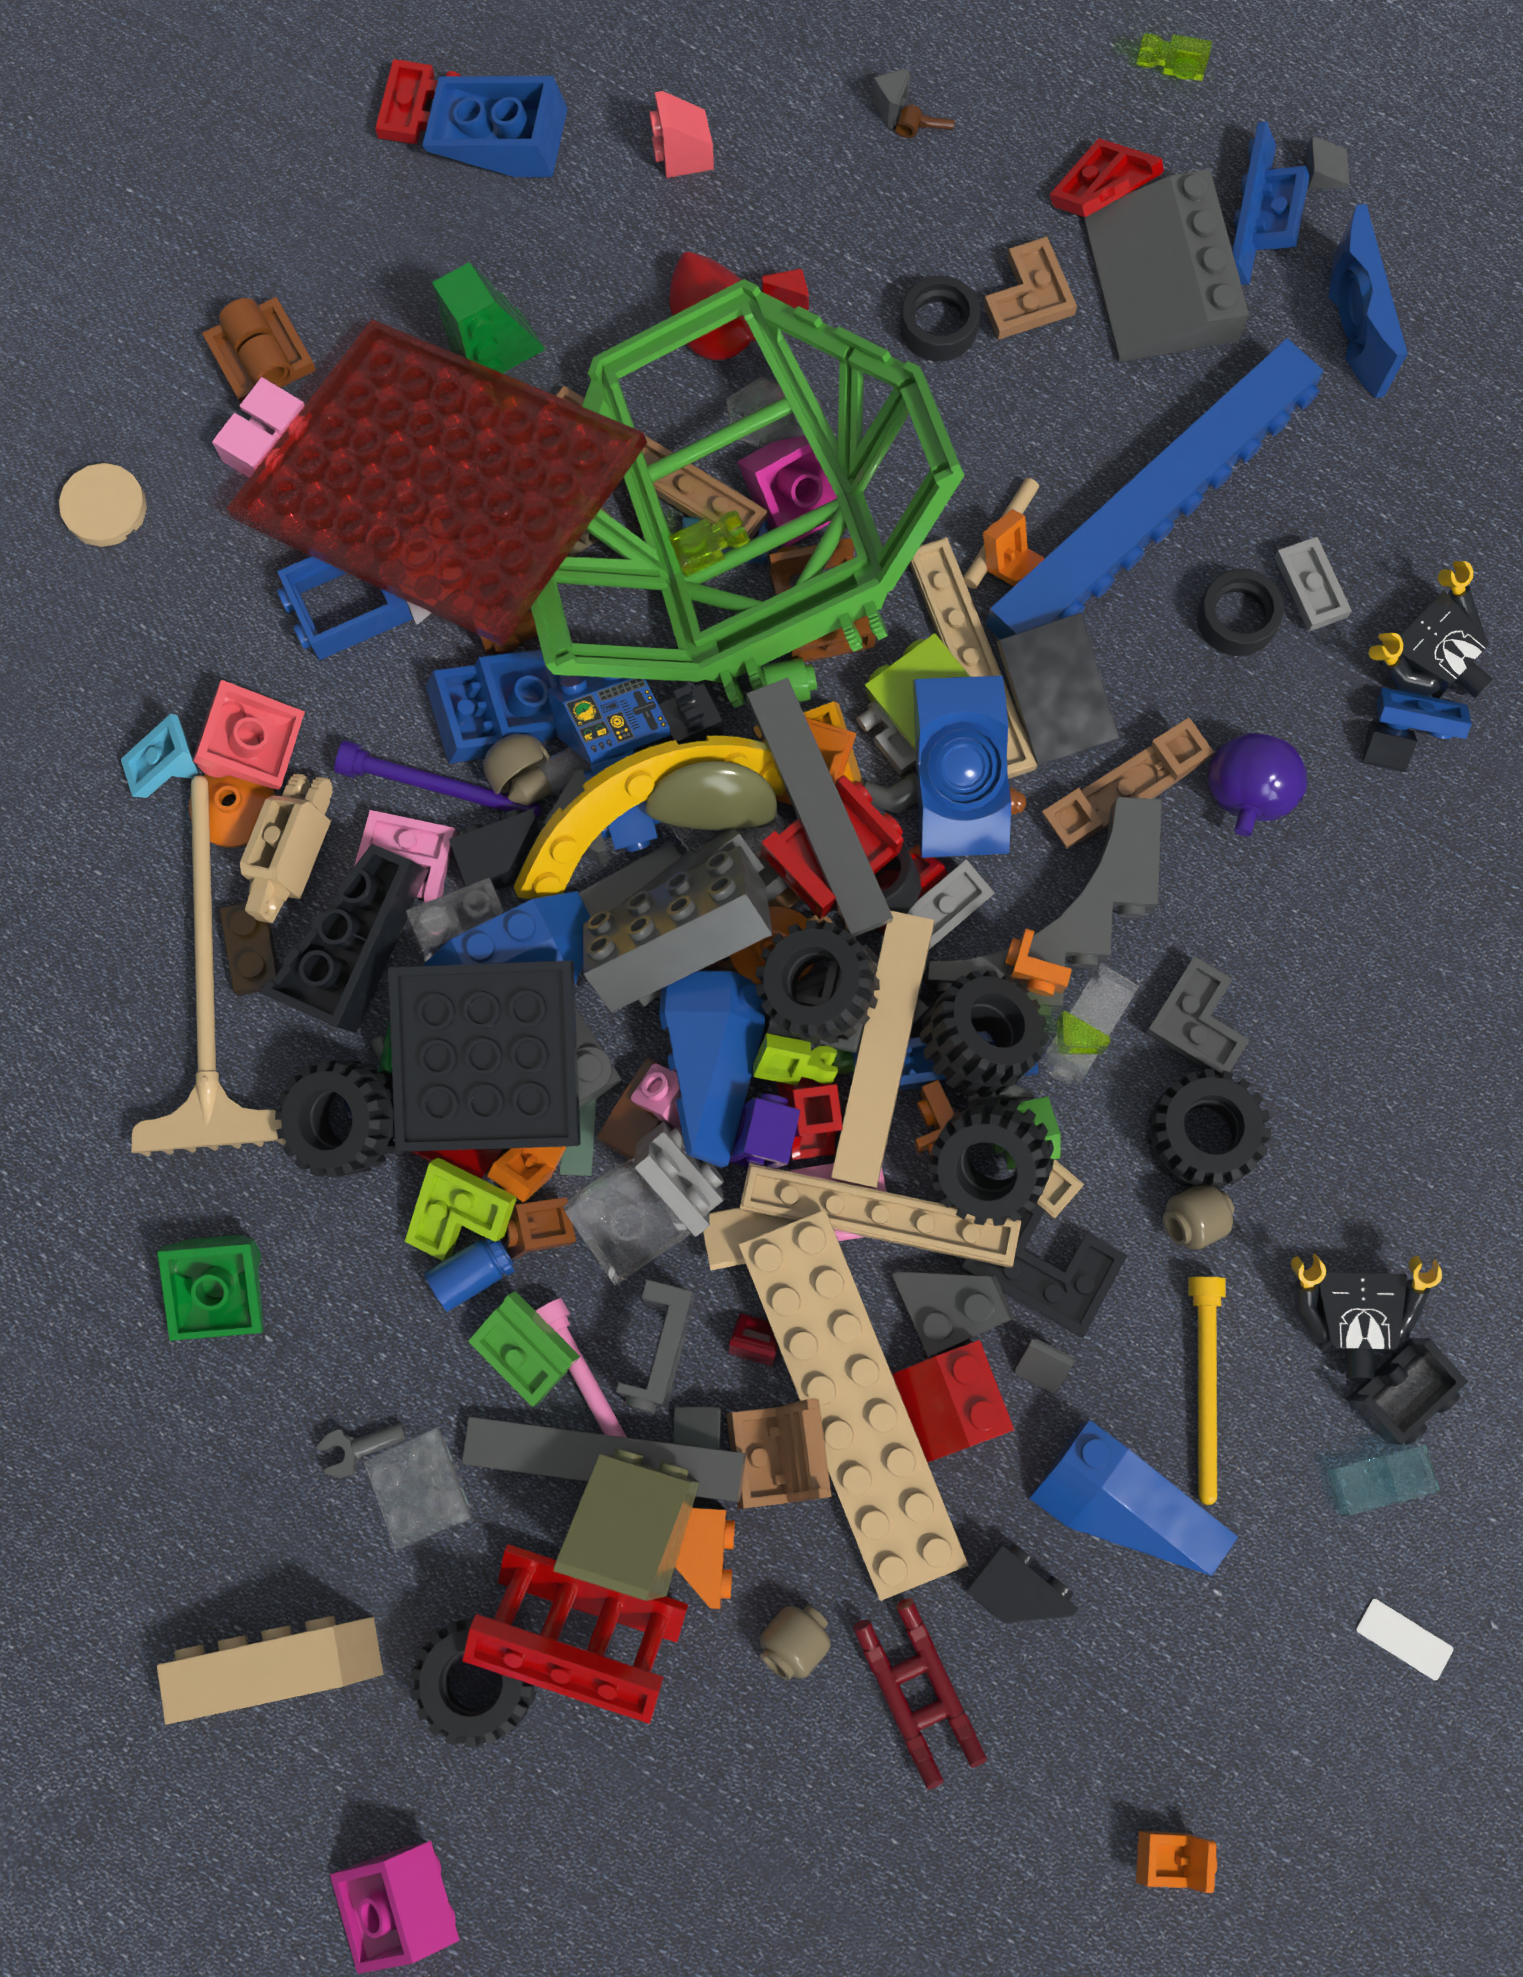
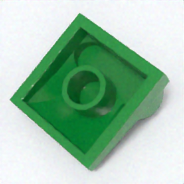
M233 1235L187 1239L162 1246L158 1250L169 1341L263 1332L258 1272L261 1264V1252L254 1238Z

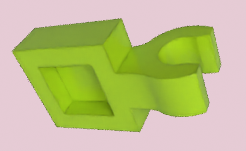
M766 1033L753 1063V1077L796 1086L801 1077L810 1078L823 1084H831L838 1072V1067L832 1066L837 1050L829 1046H818L811 1051V1042Z

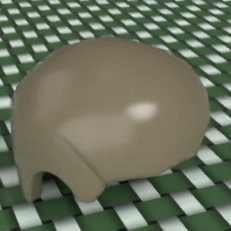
M514 733L499 739L488 750L483 761L484 774L495 794L500 792L506 793L509 791V782L511 783L514 778L537 766L540 768L544 760H548L550 756L536 737Z

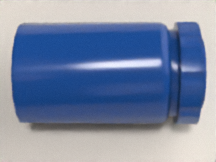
M484 1237L485 1240L475 1241L424 1272L427 1282L446 1312L503 1278V1274L506 1273L508 1276L515 1272L514 1262L501 1240L494 1242Z

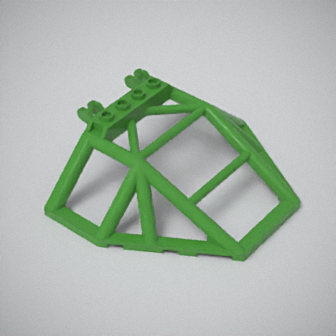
M745 279L593 357L588 371L591 382L576 423H570L562 446L566 454L560 471L553 472L534 527L538 535L532 552L525 553L521 564L544 663L553 675L692 682L709 680L723 683L730 703H732L734 708H737L744 704V696L736 677L748 672L753 690L767 686L765 676L760 668L761 665L841 627L853 652L862 649L863 645L861 635L856 629L854 621L866 615L869 619L870 629L878 640L888 636L879 609L882 608L887 593L899 581L964 477V472L920 366L910 361H907L905 364L891 357L888 350L840 326L835 329L823 323L820 316L800 306L795 309L761 292L757 285ZM743 315L785 397L647 466L619 378ZM781 331L839 360L838 440ZM864 373L892 386L893 390L863 437ZM794 413L837 498L683 573L653 482ZM910 414L931 469L883 546L863 492ZM601 422L605 424L609 431L646 542L578 493ZM568 518H571L624 559L557 556L556 552ZM831 521L796 585L791 589L763 602L700 585ZM848 528L857 557L822 573ZM557 583L662 590L678 649L572 643ZM692 600L739 614L701 631Z

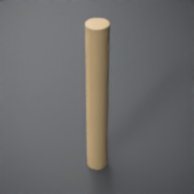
M1025 478L1001 518L1012 509L1023 514L1039 489V484L1031 478ZM984 545L963 577L966 586L972 589L978 587L987 572Z

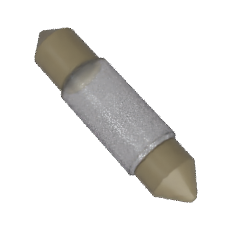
M567 747L539 762L535 768L514 778L508 799L524 806H530L550 794L554 795L564 790L575 771L582 769L585 771L591 770L590 763L573 749Z

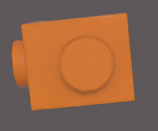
M1014 509L1010 510L998 521L992 523L983 532L987 571L1012 586L1018 584L1045 559L1043 556L1028 549L1025 516Z
M1025 928L1021 939L1012 938L1005 964L1013 966L1010 977L1016 981L1028 984L1027 989L1038 995L1053 997L1054 992L1062 994L1068 986L1072 969L1029 957L1028 953L1034 930Z
M566 1147L511 1148L493 1163L487 1177L524 1203L552 1177Z
M1139 1831L1136 1883L1147 1887L1190 1888L1202 1893H1213L1217 1871L1216 1842L1189 1833Z

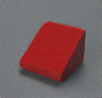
M799 268L762 277L763 293L795 309L800 306L809 311V293L803 269Z

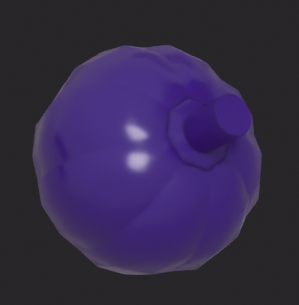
M1246 733L1236 736L1218 748L1210 762L1208 786L1218 806L1232 815L1238 816L1234 832L1241 836H1251L1255 820H1278L1280 817L1288 815L1303 801V796L1308 786L1307 770L1296 748L1288 742L1266 734Z

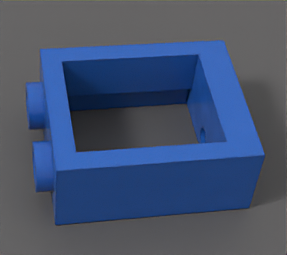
M372 530L277 571L284 586L277 589L282 604L287 613L295 611L301 622L293 626L304 650L312 647L319 661L413 619L407 602ZM368 564L387 604L319 634L300 594Z

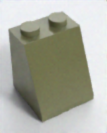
M616 1448L614 1456L599 1454L553 1571L645 1601L667 1596L699 1482L687 1478L689 1469L662 1461L659 1469L642 1465L643 1455L625 1449Z

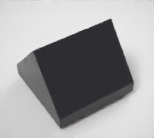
M1371 721L1369 723L1362 763L1406 772L1418 742L1414 730H1396L1386 724Z

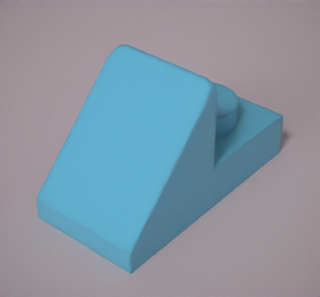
M168 715L121 758L132 797L148 798L171 776L193 779L199 775L196 763L193 762L194 757L178 715Z

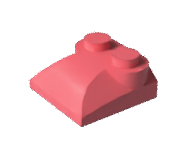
M221 680L208 710L195 749L193 762L197 763L198 767L205 774L212 777L230 775L280 790L305 711Z

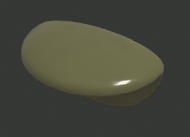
M710 761L682 767L664 777L654 787L648 799L645 800V811L651 818L673 826L700 830H728L731 828L738 830L757 827L771 822L776 817L777 801L770 784L764 777L752 769L730 762Z

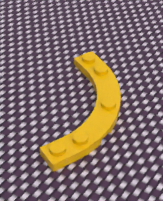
M716 735L706 736V741H696L678 745L676 740L641 750L605 768L582 785L584 791L564 810L559 807L544 826L515 882L514 890L517 896L531 900L563 894L578 862L595 838L616 818L647 800L654 787L664 777L682 767L710 761L739 764L760 774L770 784L775 795L782 796L785 787L766 743L741 737Z

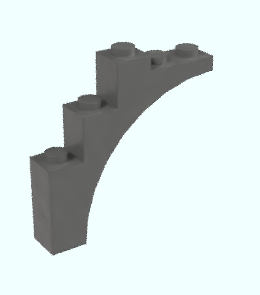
M1117 797L1110 808L1106 841L1094 874L1081 895L1058 919L1033 936L1028 953L1029 957L1064 967L1065 960H1071L1072 967L1097 968L1098 962H1105L1111 955L1112 911H1118V916L1121 918L1140 919L1145 917V913H1151L1158 905L1162 799ZM1009 948L997 953L967 960L929 961L926 968L925 986L936 987L935 993L943 994L956 979L962 975L966 977L972 971L979 970L982 975L987 970L996 971L999 978H1002L1005 974L1010 976L1013 966L1005 964ZM1016 980L1013 983L1017 987L1023 985L1027 988L1028 984ZM1030 991L1027 993L1031 1000L1036 999L1041 1006L1038 1013L1041 1016H1045V1018H1050L1051 1012H1058L1063 1006L1064 991L1062 994L1054 992L1053 997L1038 995Z

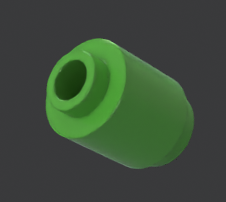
M802 657L762 665V672L767 685L788 678L798 702L811 700L810 691L817 690L813 664L804 665Z

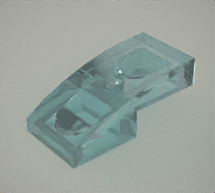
M1426 1445L1326 1470L1341 1517L1440 1492Z

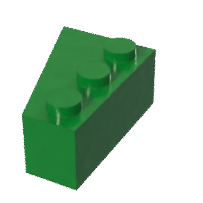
M470 262L432 282L450 351L466 376L473 377L480 385L498 380L507 370L546 350L522 311L517 307L515 308L502 292L499 293L492 283Z

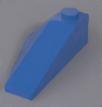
M696 971L661 988L659 1016L662 1030L669 1031L673 1053L668 1055L667 1058L670 1071L677 1072L681 1096L676 1100L686 1155L723 1168L728 1166L753 1072V1063L757 1056L764 1030L765 1011L761 1006L764 1001L757 996L756 984L751 979L732 971Z
M1091 1420L1084 1421L1079 1425L1028 1498L1067 1528L1209 1576L1214 1574L1238 1538L1237 1535L1134 1452Z

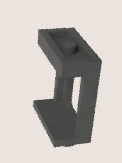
M646 1280L642 1299L647 1307L667 1312L647 1390L618 1383L616 1392L626 1398L624 1405L628 1406V1408L655 1415L657 1406L666 1409L668 1407L696 1299L693 1291Z

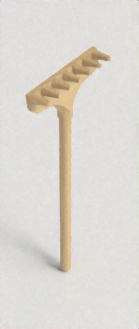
M200 775L195 776L191 780L198 1072L196 1073V1084L187 1101L176 1111L161 1118L141 1121L133 1128L131 1152L140 1153L146 1157L150 1156L153 1151H163L171 1155L176 1149H186L194 1153L198 1147H208L216 1151L221 1145H231L239 1149L241 1144L254 1143L259 1147L263 1146L264 1142L276 1141L281 1145L286 1143L285 1139H278L276 1129H281L282 1124L281 1120H275L276 1111L242 1108L228 1098L219 1083V1073L216 1072L208 780Z

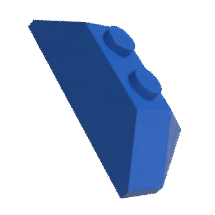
M578 891L534 898L450 939L422 966L574 961L576 986L583 969V923L587 922L591 917Z

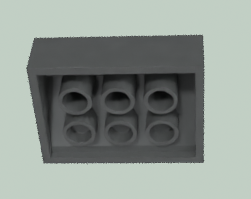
M1210 169L1170 175L1122 196L1087 217H1082L1118 362L1232 343L1240 340L1249 317V312Z

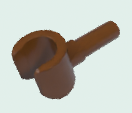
M907 105L901 111L895 131L903 138H913L917 135L919 127L953 130L954 119L922 115L923 113L919 107Z

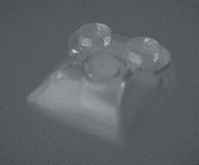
M635 1158L620 1163L578 1191L562 1207L614 1286L691 1234L683 1222L634 1168Z

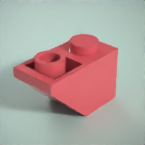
M664 91L655 92L656 110L649 111L653 134L651 140L655 162L663 161L666 178L714 170L713 144L705 109Z

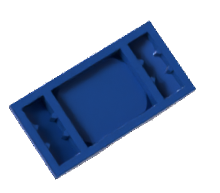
M1367 204L1356 205L1335 252L1330 272L1328 298L1339 309L1343 330L1349 338L1345 360L1368 392L1374 398H1380L1386 395L1408 353Z
M1003 676L914 679L913 694L920 858L1009 854L1011 828V796L1007 771L1009 726Z

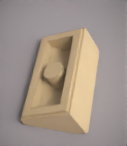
M740 1207L709 1213L710 1226L703 1231L710 1270L746 1264L739 1244L794 1221L741 1211Z

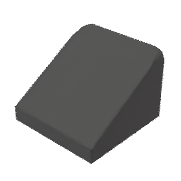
M1311 137L1305 152L1306 167L1310 175L1308 189H1348L1350 183L1347 149L1324 139Z
M1034 1338L1026 1343L1015 1367V1374L1050 1392H1055L1062 1384L1075 1360L1072 1356Z
M721 1407L674 1408L673 1444L720 1450Z

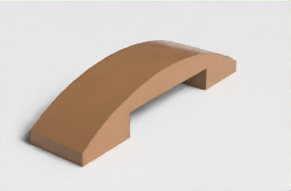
M1190 717L1154 739L1150 747L1082 790L1077 788L1043 810L1042 815L1067 849L1108 827L1110 808L1117 797L1153 799L1204 763L1214 754V751Z

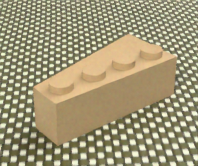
M334 1615L305 1622L307 1632L292 1635L291 1625L262 1631V1642L248 1644L247 1635L217 1641L219 1649L217 1652L205 1654L204 1644L174 1651L175 1661L157 1665L165 1725L339 1688L383 1675L374 1617L336 1625Z

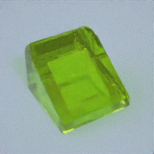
M1062 1011L1057 1020L1058 1053L1061 1055H1102L1110 1045V1036L1066 1011Z

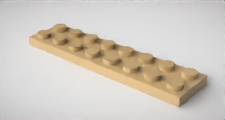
M826 1209L739 1244L800 1401L812 1398L819 1399L828 1471L879 1600H884L969 1566Z

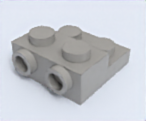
M662 1121L636 1143L634 1168L696 1237L710 1226L709 1212L723 1201V1190L720 1185L724 1180L712 1164L708 1162L701 1164L697 1158L686 1155L682 1130L679 1127L672 1130L665 1121Z

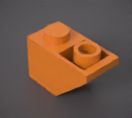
M692 1508L675 1568L710 1609H720L722 1598L731 1599L732 1569H723L724 1549L734 1550L735 1520H726L727 1510Z

